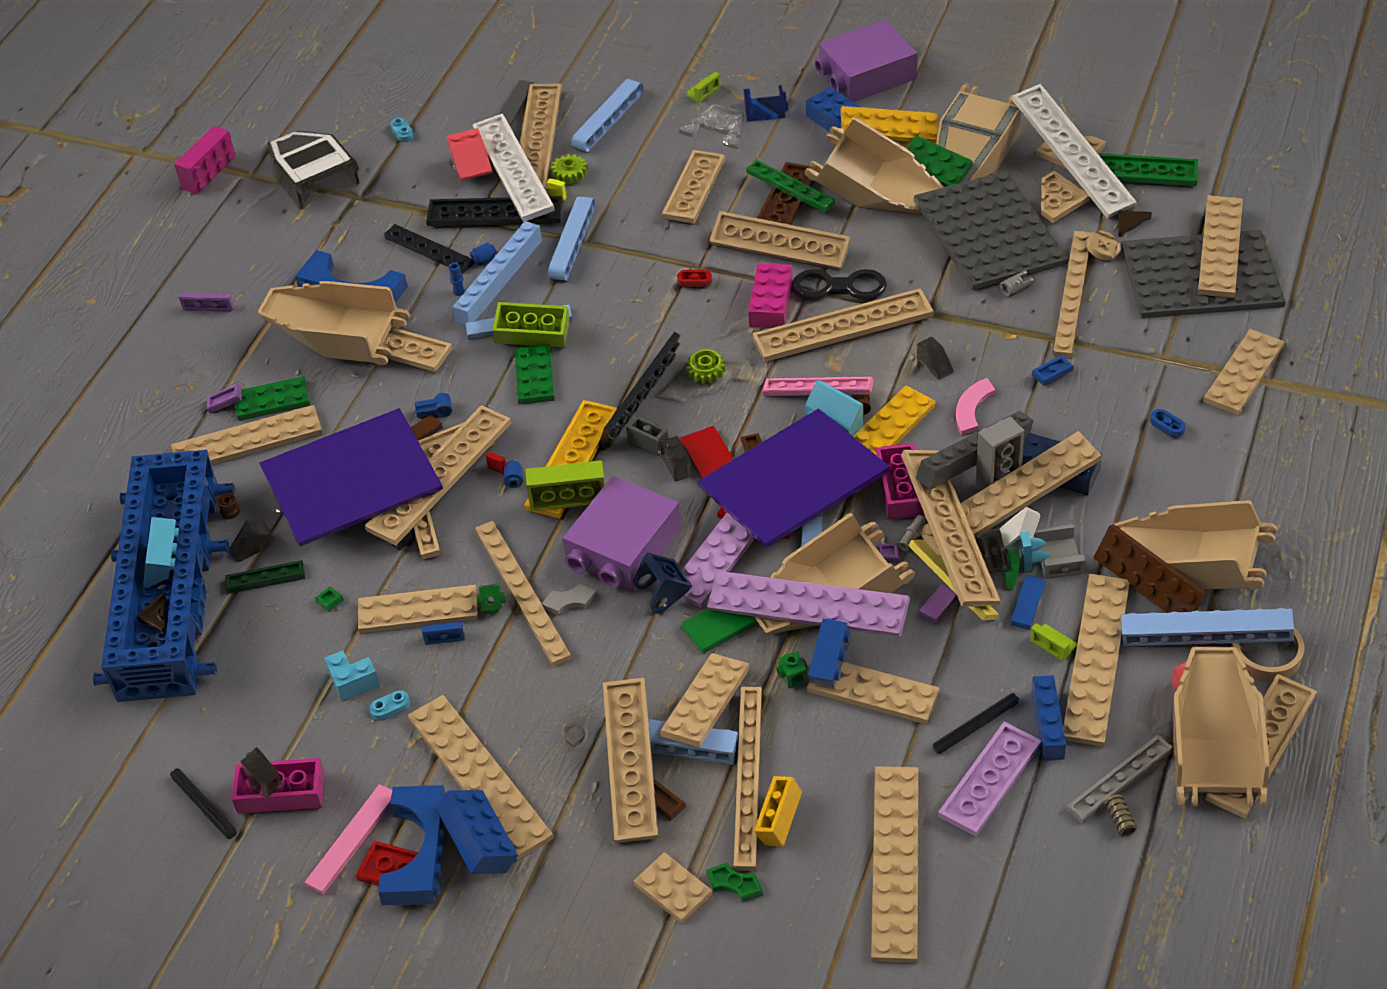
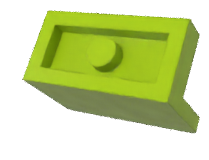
M714 72L709 77L704 78L687 91L686 96L698 102L703 101L721 87L720 74Z
M1036 623L1031 627L1030 641L1062 661L1077 648L1076 642L1047 624L1040 626Z

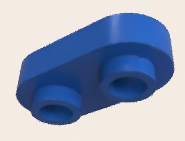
M1156 409L1151 413L1150 422L1159 430L1171 437H1180L1184 434L1185 423L1181 419L1163 409Z

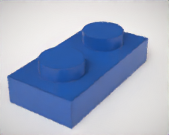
M1061 355L1033 369L1032 376L1044 386L1073 371V365Z
M462 622L422 626L425 645L465 640Z

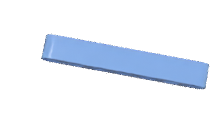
M626 79L574 134L571 146L588 152L641 96L643 84Z
M577 196L549 265V279L567 281L595 209L594 198Z

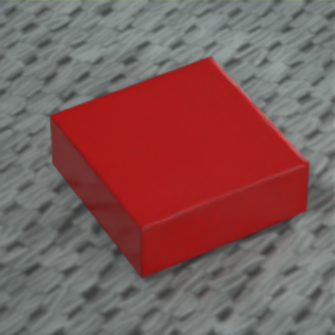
M489 451L486 455L488 468L504 475L505 457Z

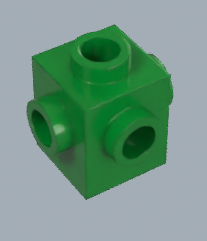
M500 583L481 585L479 587L480 595L476 596L478 607L481 606L482 611H487V614L498 613V609H502L503 604H506L505 592H501ZM488 597H493L494 601H489Z
M798 652L785 654L778 658L777 674L780 679L783 678L788 689L807 682V663L804 658H800Z

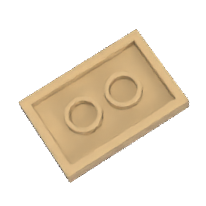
M665 852L633 880L634 886L681 924L713 895L712 890Z

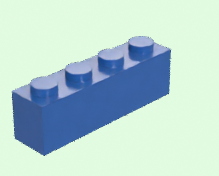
M1054 675L1033 676L1031 692L1039 739L1042 740L1041 752L1043 761L1065 759L1066 741Z

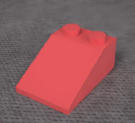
M478 128L446 136L449 152L461 181L493 173Z

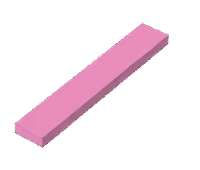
M873 377L766 379L762 392L764 396L810 395L816 381L819 379L846 395L871 394L874 380Z
M380 784L377 786L304 882L306 887L322 895L325 894L391 806V789Z

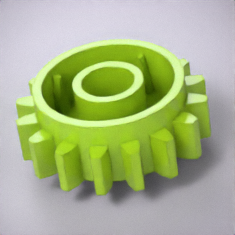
M567 154V157L562 155L561 159L556 158V162H552L553 178H557V180L565 182V184L577 183L584 179V175H587V163L585 159H582V156L576 157V154L573 156Z
M699 350L688 357L689 361H686L687 375H689L690 379L694 378L696 383L700 380L702 384L705 381L711 384V380L718 381V377H723V373L726 372L725 359L713 350Z

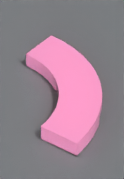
M988 378L970 386L958 401L956 424L961 436L978 430L979 425L975 419L976 407L986 398L995 395L996 390Z

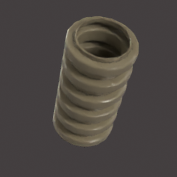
M1115 794L1108 797L1105 805L1108 807L1111 818H1113L1112 820L1118 830V834L1120 836L1133 834L1137 830V825L1134 818H1132L1131 812H1129L1123 795Z

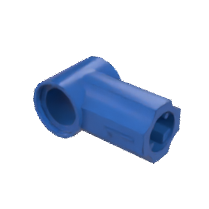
M439 393L434 399L415 402L417 417L429 416L430 414H437L439 417L451 415L452 405L450 396L447 393Z

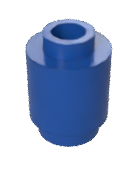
M487 242L474 248L470 252V256L476 265L492 260L497 252L494 245H490Z
M515 460L507 462L504 467V483L509 488H517L523 484V468Z

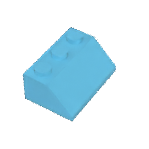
M818 379L805 404V416L819 408L849 434L855 435L863 427V404Z
M151 518L143 588L151 587L168 579L170 570H174L175 558H171V556L176 555L177 543H173V540H178L179 528H175V519Z

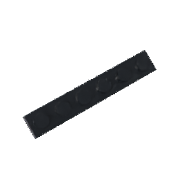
M394 224L384 233L385 239L444 266L449 267L451 263H459L462 274L474 264L472 258L399 225Z

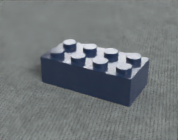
M1028 432L1023 444L1022 465L1060 443V441ZM1101 461L1059 487L1089 495L1100 471Z

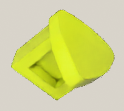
M549 178L547 181L548 196H562L563 202H565L567 198L565 182Z

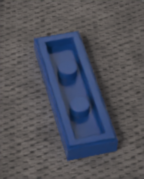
M1026 575L1010 625L1031 629L1046 580Z

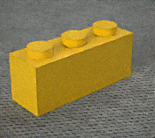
M774 776L754 829V832L764 846H784L802 795V790L793 777Z

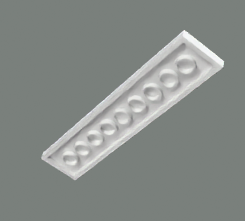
M1041 84L1013 95L1012 101L1106 218L1119 214L1120 210L1125 211L1136 205V200Z
M500 114L472 124L474 129H479L487 155L522 221L532 220L555 211L553 203L504 115Z

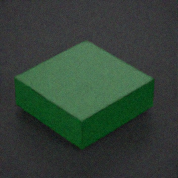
M328 587L315 597L316 602L328 612L344 601L343 596L332 587Z

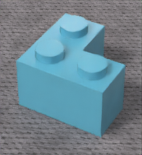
M342 650L324 658L328 673L341 701L380 686L376 671L369 657L349 664Z

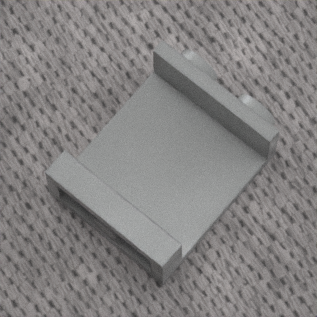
M1074 524L1042 528L1035 531L1034 538L1046 541V544L1038 550L1051 554V556L1040 562L1045 579L1084 573L1085 557L1084 554L1079 555L1073 538Z

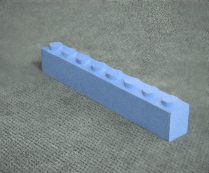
M527 221L521 225L453 305L455 322L465 325L467 322L477 320L542 242L539 225Z
M1278 608L1267 610L1238 609L1234 611L1215 610L1207 612L1122 614L1123 646L1294 641L1292 609Z

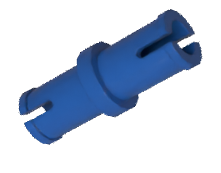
M454 262L449 265L450 283L453 285L454 294L460 296L465 292L463 287L464 278L460 272L459 263Z

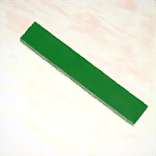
M758 160L746 168V173L824 213L835 204L834 198Z

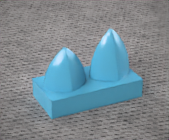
M1028 531L1020 532L1021 558L1024 572H1031L1032 564L1045 560L1051 554L1038 550L1046 544V541L1039 538H1030Z

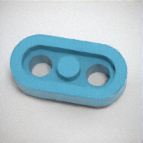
M395 118L391 122L392 132L399 141L408 142L413 139V131L405 119Z
M395 691L371 703L369 707L371 716L375 720H385L408 709L410 699L404 691Z

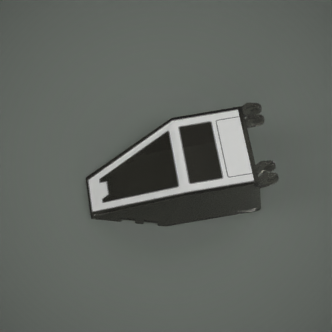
M296 130L267 143L273 176L300 210L304 208L301 195L305 194L304 187L307 186L310 191H313L314 186L312 183L343 171L356 185L360 184L357 173L359 167L356 160L352 158L333 134Z

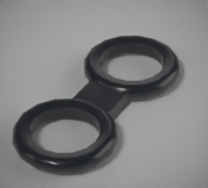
M809 269L800 272L794 278L792 286L798 296L809 300L821 299L829 293H849L857 299L870 300L881 296L885 292L887 282L881 273L870 269L857 270L848 277H831L825 271ZM818 277L826 282V286L820 291L809 292L802 289L800 283L806 278ZM862 277H870L879 282V286L870 292L858 291L852 284L855 280Z

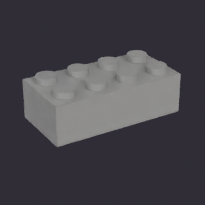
M1011 416L978 432L976 486L981 491L1022 466L1025 430Z

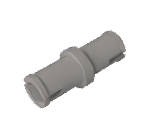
M917 515L911 526L906 528L905 535L898 543L901 550L908 551L910 549L908 545L911 540H918L921 529L927 523L925 517Z

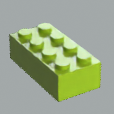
M498 302L492 329L494 342L531 346L550 345V347L565 348L570 322L568 306Z
M602 460L525 469L531 511L589 505L606 485Z

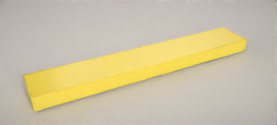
M911 540L908 546L955 592L942 557L938 556L925 540ZM969 606L982 620H996L999 615L991 606Z

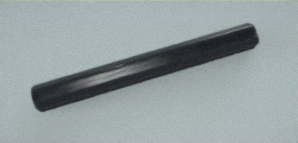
M1010 693L934 742V751L937 754L943 753L1019 703L1018 696L1015 693Z
M175 768L174 771L170 772L172 780L227 839H232L233 836H236V829L179 768Z

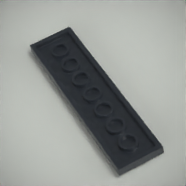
M549 196L555 211L533 218L527 222L533 224L560 223L563 197ZM510 197L430 199L426 219L427 226L520 225L524 223Z
M674 331L606 424L599 441V450L604 451L607 446L611 447L616 439L615 435L621 434L624 429L623 424L631 420L633 410L637 411L642 403L641 399H646L650 393L651 385L654 387L659 380V374L663 375L668 367L666 364L668 362L672 363L676 356L674 352L680 346L678 342L680 334Z

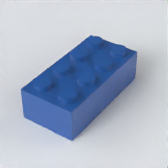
M828 87L806 100V116L830 132L831 127L836 126L842 129L841 106H860L833 88Z
M448 790L436 809L470 873H507L518 854L484 791Z

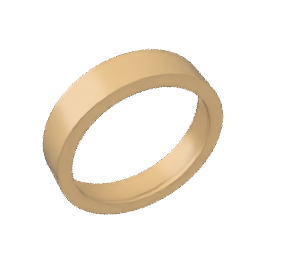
M1295 628L1293 642L1298 648V653L1290 663L1280 667L1258 665L1250 661L1242 653L1238 642H1233L1231 647L1237 648L1247 667L1246 670L1249 676L1261 681H1273L1277 674L1286 678L1295 674L1301 666L1305 649L1302 636Z

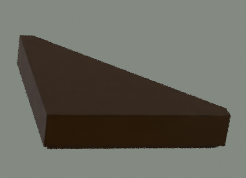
M1120 210L1118 236L1121 237L1124 232L1141 225V222L1151 219L1152 212Z
M162 592L136 616L139 622L163 635L166 633L167 598L165 593Z

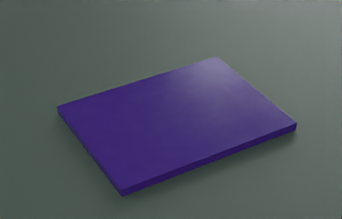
M400 408L259 463L299 547L443 489L438 476Z
M818 408L700 479L697 483L707 495L767 548L890 471V466Z

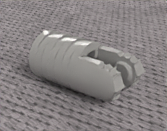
M1024 270L1002 281L1000 288L1005 296H1010L1033 284L1034 280L1030 278L1023 282L1022 278L1028 274Z

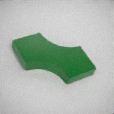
M728 863L706 870L714 892L721 890L732 892L741 899L742 903L763 896V890L754 873H738L732 870Z

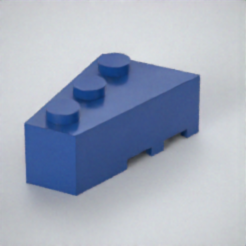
M823 618L808 674L810 683L835 688L836 681L840 680L841 666L845 661L846 651L851 639V631L846 622Z

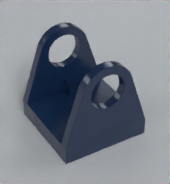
M648 552L643 557L633 579V583L638 589H645L656 580L659 581L649 604L650 609L654 613H661L667 610L692 588V584L674 559ZM647 574L651 575L648 581L639 583L641 577ZM667 598L663 606L655 607L659 600Z

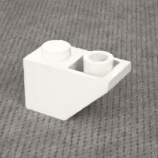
M1025 507L998 529L1004 547L1009 550L1016 549L1020 552V532L1028 531L1030 538H1033L1040 514Z

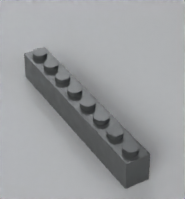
M1018 411L1010 416L1025 430V440L1028 432L1030 433L1034 420L1025 413ZM978 432L921 460L916 479L929 489H932L976 466Z

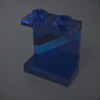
M778 85L779 96L751 98L750 88L743 89L747 122L786 118L785 111H788V102L786 101V91L783 92L782 85Z

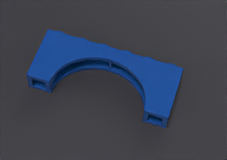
M319 250L313 253L295 276L298 287H303V284L309 283L310 286L319 285L321 281L349 282L341 281L331 274L334 267L332 256L330 253ZM392 270L383 277L371 282L351 283L389 287L395 303L408 287L405 274Z
M444 785L392 788L390 804L393 816L411 820L419 825L425 833V838L420 852L408 865L397 871L381 874L378 893L382 906L435 904V897L440 892V884L437 880L442 874V866L439 862L444 857V848L441 844L446 839V831L443 828L444 822L436 808L446 794Z

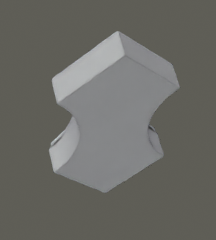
M578 584L575 588L565 592L552 590L542 602V606L545 610L557 615H561L564 611L571 608L586 609L597 595L596 590L582 584Z

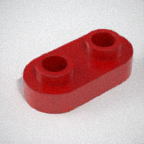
M682 270L677 274V282L683 287H705L712 283V274L708 270Z

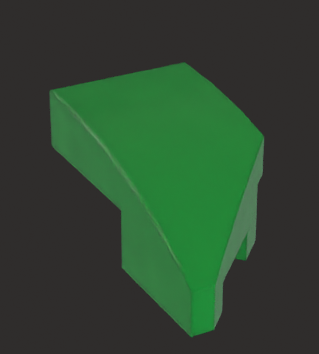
M1016 549L1008 550L1010 570L1002 571L1006 581V589H1013L1017 580L1019 551Z

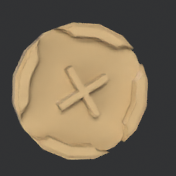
M1105 231L1092 232L1086 240L1088 251L1101 260H1113L1121 250L1120 243L1115 241L1116 238Z

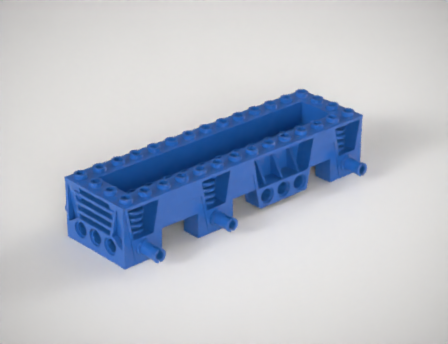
M207 449L132 456L127 492H121L119 496L121 505L125 504L118 550H111L112 562H116L101 665L103 673H93L94 686L109 684L117 702L196 695L198 677L217 674L216 662L199 664L194 650L195 636L202 635L207 590L202 571H209L211 554L213 552H229L228 539L212 541L207 528L208 513L216 512L218 495L224 493L235 494L234 482L218 484ZM151 518L175 519V528H179L178 540H173V543H177L176 555L171 556V558H175L174 570H170L168 579L151 587L143 588ZM165 585L163 588L157 589L158 586ZM162 592L165 593L167 598L166 633L164 635L142 624L136 617Z

